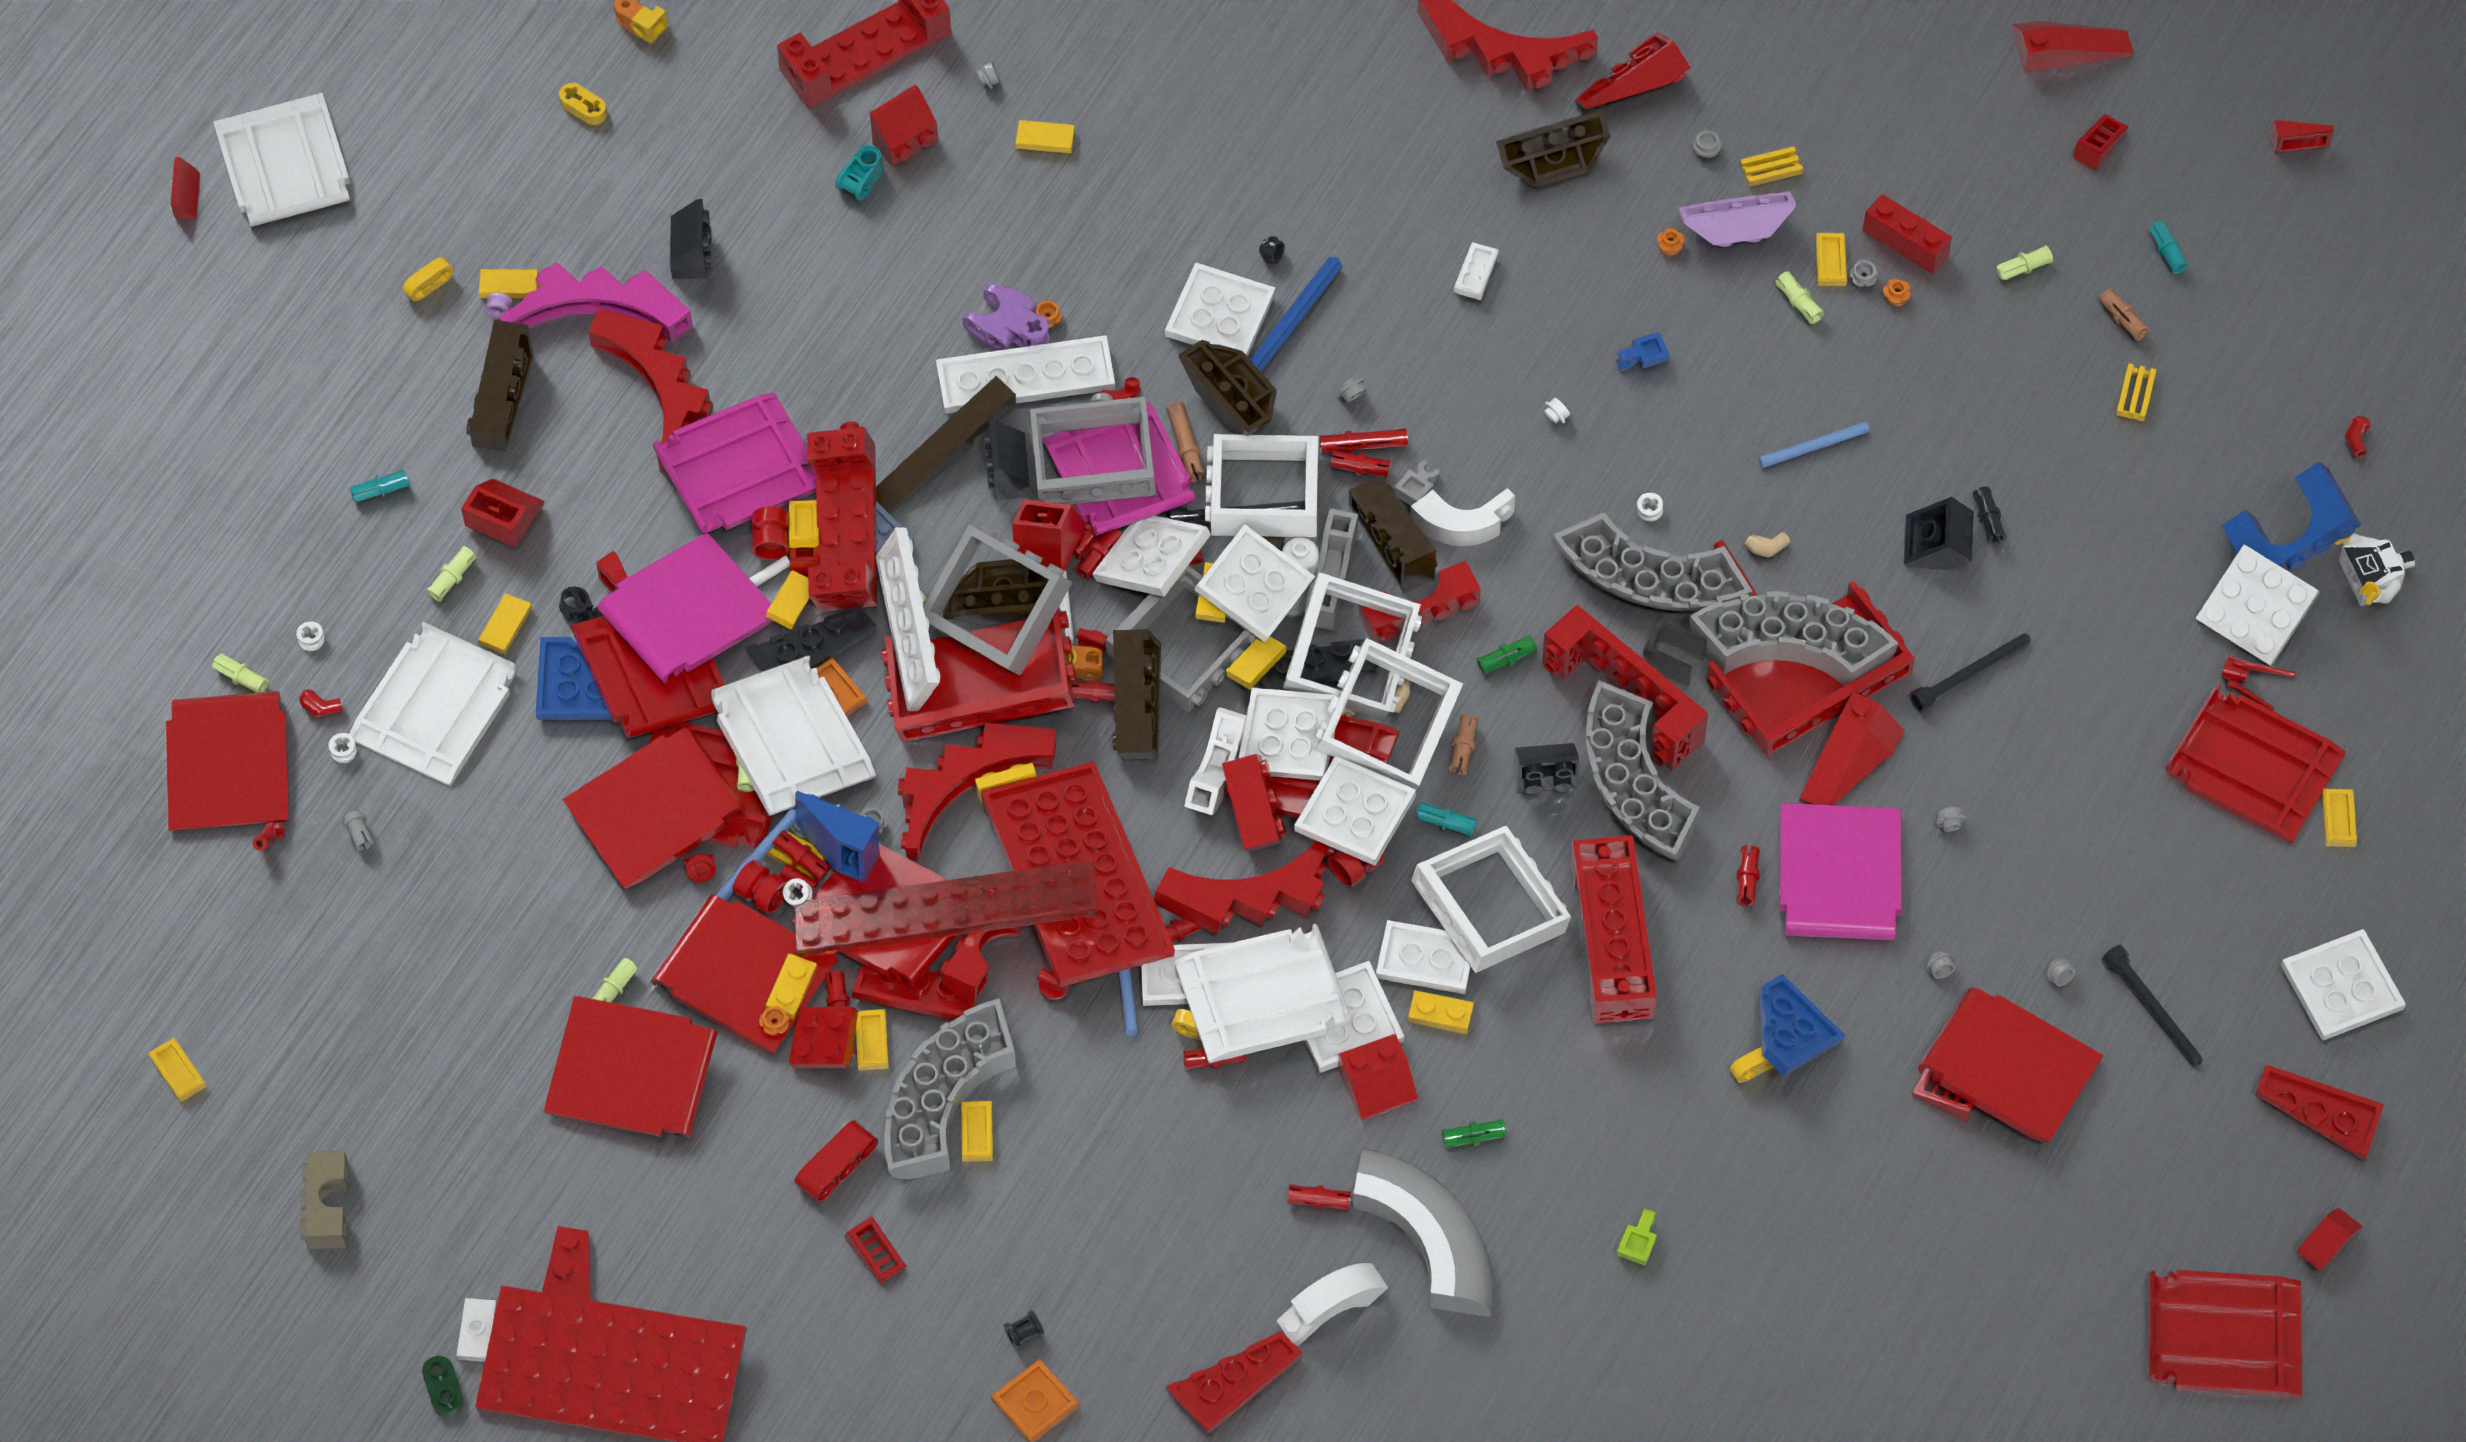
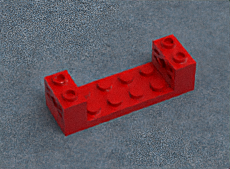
M898 0L895 4L814 46H811L800 32L777 44L779 69L809 109L950 35V8L944 0Z
M865 427L807 433V457L816 472L817 528L819 530V546H817L819 565L808 568L809 596L820 612L846 610L860 605L862 608L876 607L875 443Z
M1578 604L1544 633L1542 663L1545 669L1552 675L1556 674L1562 680H1565L1583 662L1589 659L1591 665L1596 670L1605 672L1615 686L1620 689L1624 688L1629 693L1653 702L1652 713H1654L1658 721L1653 725L1650 753L1659 765H1665L1673 771L1704 743L1708 712Z
M1633 835L1573 840L1571 868L1574 889L1579 890L1591 975L1590 1003L1593 1024L1654 1019L1657 996Z

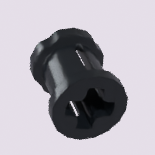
M1032 1310L1027 1312V1316L1012 1324L1009 1322L1003 1324L1004 1330L1015 1349L1021 1347L1022 1342L1035 1335H1044L1042 1325Z

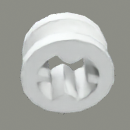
M1645 493L1640 496L1637 501L1639 517L1645 521L1658 520L1663 514V501L1661 497L1655 493ZM1648 503L1650 506L1655 505V510H1645V504Z
M305 622L298 627L297 638L300 647L306 651H315L323 645L324 634L321 625L316 622ZM307 633H310L311 635H315L316 637L314 639H311L310 637H306L305 635Z
M339 733L330 739L329 750L333 760L338 763H348L355 758L357 747L351 735ZM341 744H343V747H345V744H347L348 750L343 752V750L341 749V751L338 752L337 747Z
M795 878L785 884L783 896L790 905L802 908L807 906L812 900L813 891L808 883ZM800 886H803L801 890L804 894L801 899L796 897L795 900H792L795 896L792 893L795 887L800 889Z

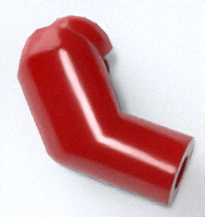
M1129 377L1125 380V386L1119 391L1102 390L1101 393L1109 394L1113 400L1136 398L1141 392L1140 381L1135 377Z
M2356 416L2351 419L2344 435L2355 458H2360L2367 453L2361 437L2363 433L2367 432L2366 429H2370L2371 423L2368 418L2363 416Z
M311 689L304 690L300 695L299 702L301 706L315 717L343 712L340 698L324 701Z
M274 821L267 823L261 833L253 839V847L261 851L272 846L275 838L282 839L285 836V825L283 823H275Z

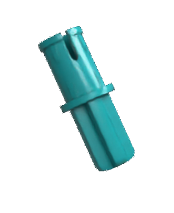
M2163 221L2154 222L2149 227V231L2159 247V254L2165 257L2173 274L2185 271L2189 265L2178 248V240L2173 239Z
M403 469L382 477L376 475V479L351 486L350 491L353 500L360 502L379 495L383 498L386 493L408 488L410 485L406 472Z
M1425 802L1420 803L1416 813L1418 819L1442 826L1444 831L1447 828L1470 837L1473 834L1477 818L1453 812L1450 807L1446 810Z

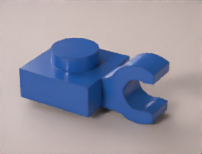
M1657 332L1633 339L1632 348H1625L1617 352L1620 359L1616 360V364L1620 371L1627 370L1638 362L1643 369L1669 361L1670 353L1660 333Z

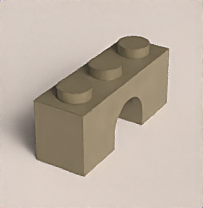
M345 1150L308 1152L307 1163L302 1164V1180L307 1182L306 1191L301 1192V1208L306 1210L305 1219L300 1220V1236L306 1239L309 1249L346 1248L347 1218L344 1208L329 1207L323 1204L328 1195L334 1192L348 1191L349 1163Z

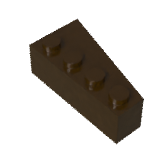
M494 319L480 386L474 399L473 417H470L467 423L466 432L471 437L472 447L507 451L534 357L529 327L526 324Z
M1378 476L1349 489L1350 508L1353 513L1358 514V521L1403 594L1435 580V567H1437L1436 549L1395 497L1392 487L1389 484L1386 485L1383 479Z
M1148 629L1113 630L1115 688L1113 716L1116 722V733L1113 734L1112 740L1113 749L1123 760L1158 759L1161 642Z

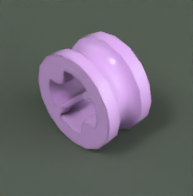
M491 293L487 297L485 312L491 317L500 319L504 312L511 308L513 301L505 294Z

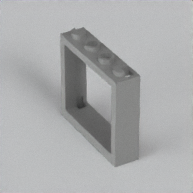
M1145 397L1030 409L1039 501L1073 505L1156 495ZM1140 423L1144 469L1046 480L1042 433Z
M969 524L923 606L925 616L928 617L930 625L1008 670L1021 675L1072 582L1062 577L1065 571L1050 563L1048 568L1041 565L1042 558L1027 550L1025 555L1018 552L1017 550L1020 546L1004 537L1003 541L1000 542L995 539L997 534L995 531L984 525L977 529ZM981 542L1049 579L1008 654L940 616Z
M1187 566L1165 597L1149 594L1116 630L1146 629L1184 588L1199 597V593L1194 589L1202 579V575L1190 566ZM1227 614L1226 617L1243 628L1244 631L1188 691L1161 673L1160 693L1188 713L1195 705L1200 706L1205 701L1208 691L1214 685L1218 686L1223 682L1227 674L1226 670L1258 638ZM1113 633L1106 639L1107 655L1114 659Z

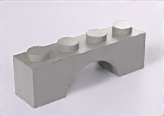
M1329 509L1323 533L1319 564L1314 581L1309 588L1305 612L1319 572L1346 581L1358 533V514ZM1328 594L1324 595L1316 628L1334 630L1341 601L1340 598Z

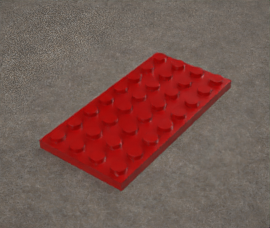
M1094 761L981 791L982 802L1059 987L1175 955L1173 943Z
M501 1285L475 1408L482 1411L666 1442H724L747 1328L742 1325Z

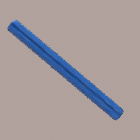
M1330 256L1251 357L1250 360L1261 372L1341 270L1343 264L1339 261L1340 259Z

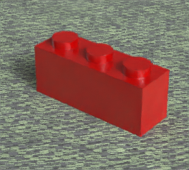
M1882 193L1865 212L1863 232L1928 272L1934 274L1949 256L1951 235Z
M1253 754L1222 763L1244 850L1252 852L1284 843L1282 835L1286 834V829L1282 817L1277 818L1274 806L1278 805V798L1275 789H1270L1267 777L1271 776V771L1267 760H1262L1260 755Z

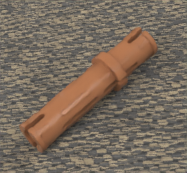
M1175 402L1178 411L1176 413L1171 403L1166 409L1179 447L1178 456L1184 463L1191 482H1197L1194 474L1195 471L1201 481L1206 476L1200 461L1201 451L1199 446L1195 444L1185 405L1183 402Z

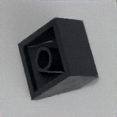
M1949 497L1906 514L1904 565L1914 568L1951 570L1971 562L1974 511L1953 497Z

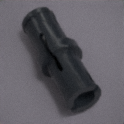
M1979 487L1981 495H1979L1978 490L1973 492V497L1979 510L1978 520L1984 525L1988 542L1990 544H1999L1998 536H2000L2001 541L2006 539V534L2000 521V509L1995 506L1990 487Z

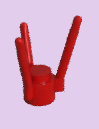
M2228 656L2222 672V678L2228 680L2227 687L2236 689L2254 702L2274 711L2272 705L2240 685V681H2247L2250 670L2293 678L2296 677V673Z

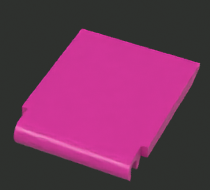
M774 392L756 396L673 431L672 435L668 436V440L660 445L659 441L656 440L652 445L702 533L710 532L724 526L725 530H729L752 520V513L758 508L766 506L783 507L789 504V501H797L816 493V472L808 461L807 447Z
M1146 402L1156 495L1073 504L1084 522H1089L1096 536L1195 501L1193 490L1189 491L1188 488L1191 486L1190 476L1158 415L1149 402ZM1140 423L1062 431L1042 438L1043 446L1060 478L1144 469Z
M708 533L701 535L617 583L614 592L604 597L597 606L600 613L665 684L672 672L678 677L683 669L687 672L695 669L765 628L773 621L765 617L772 603Z
M1781 803L1780 911H1786L1785 936L1894 941L1896 916H1901L1902 910L1901 808Z

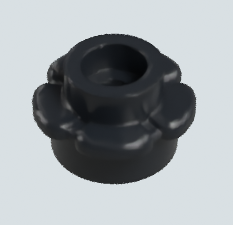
M1270 236L1264 239L1259 248L1263 261L1269 263V261L1278 262L1284 254L1285 245L1277 236Z

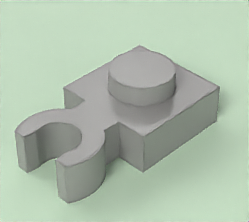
M1423 460L1419 463L1416 473L1409 470L1394 486L1395 496L1409 505H1413L1432 491L1433 483L1437 481L1440 469L1436 468L1432 473L1426 472L1427 461Z

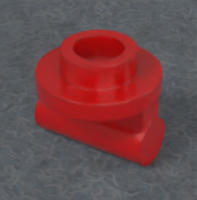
M1079 628L1076 637L1078 639V646L1097 648L1103 653L1106 651L1108 635L1098 630Z
M699 853L684 859L686 873L695 882H706L716 872L713 854Z
M1044 968L1040 970L1037 979H1039V991L1042 996L1049 1000L1063 998L1068 993L1069 985L1059 987L1053 971H1048Z

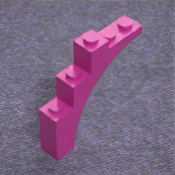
M557 261L550 267L541 270L535 278L537 290L529 292L523 301L514 308L506 310L499 319L501 321L526 324L530 329L546 321L565 316L596 314L598 308L663 325L665 338H668V341L671 343L693 326L691 310L645 269L638 275L630 277L623 286L601 265L594 271L585 274L579 282Z

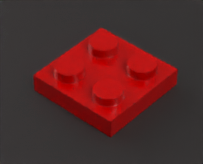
M799 1006L789 1064L793 1068L849 1069L859 1011L854 1007Z

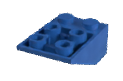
M796 791V826L837 872L865 882L880 855L879 822H876L870 816L848 811L842 805H833L820 800L816 795Z

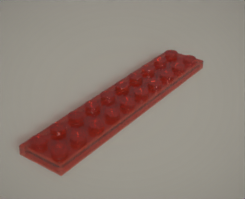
M1093 860L807 900L802 904L795 905L797 954L801 958L1098 916Z

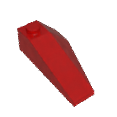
M2040 20L2011 25L2024 73L2129 57L2134 54L2127 30Z
M1656 32L1628 53L1630 56L1628 61L1621 64L1616 63L1610 68L1611 75L1608 78L1598 79L1578 96L1575 102L1582 108L1588 109L1669 83H1676L1685 76V72L1691 69L1675 41Z
M1853 691L1810 775L1799 801L1812 805L1835 806L1851 792V788L1863 778L1866 779L1882 761L1885 762L1892 756L1905 730L1880 703Z

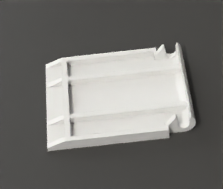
M322 93L213 122L240 213H247L251 227L350 201L345 186L350 184L349 176Z
M422 622V634H415L413 643L407 642L355 720L349 735L354 738L356 744L447 786H451L509 697L510 690L508 687L516 675L517 664L426 622Z
M810 656L799 658L712 689L711 691L713 703L719 713L716 721L769 816L796 807V791L813 794L820 798L876 777L867 752L825 678H818L817 668L810 669Z
M1313 924L1312 931L1307 934H1303L1301 927L1293 934L1291 929L1192 952L1174 961L1209 1063L1324 1036L1327 1029L1344 1025L1351 1018L1320 930L1316 924Z

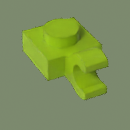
M1644 1208L1637 1227L1630 1224L1627 1225L1617 1250V1256L1644 1266L1647 1265L1657 1240V1234L1650 1232L1656 1219L1654 1218L1656 1212Z

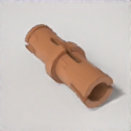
M2112 288L2107 289L2101 294L2099 302L2114 316L2113 320L2117 324H2122L2136 341L2142 339L2148 333L2150 328L2134 313L2135 309L2131 304H2126Z
M1462 714L1460 716L1457 737H1454L1452 741L1454 750L1448 770L1455 774L1456 768L1459 766L1457 775L1467 774L1470 754L1475 750L1474 736L1479 719L1473 715L1472 720L1469 721L1470 714Z

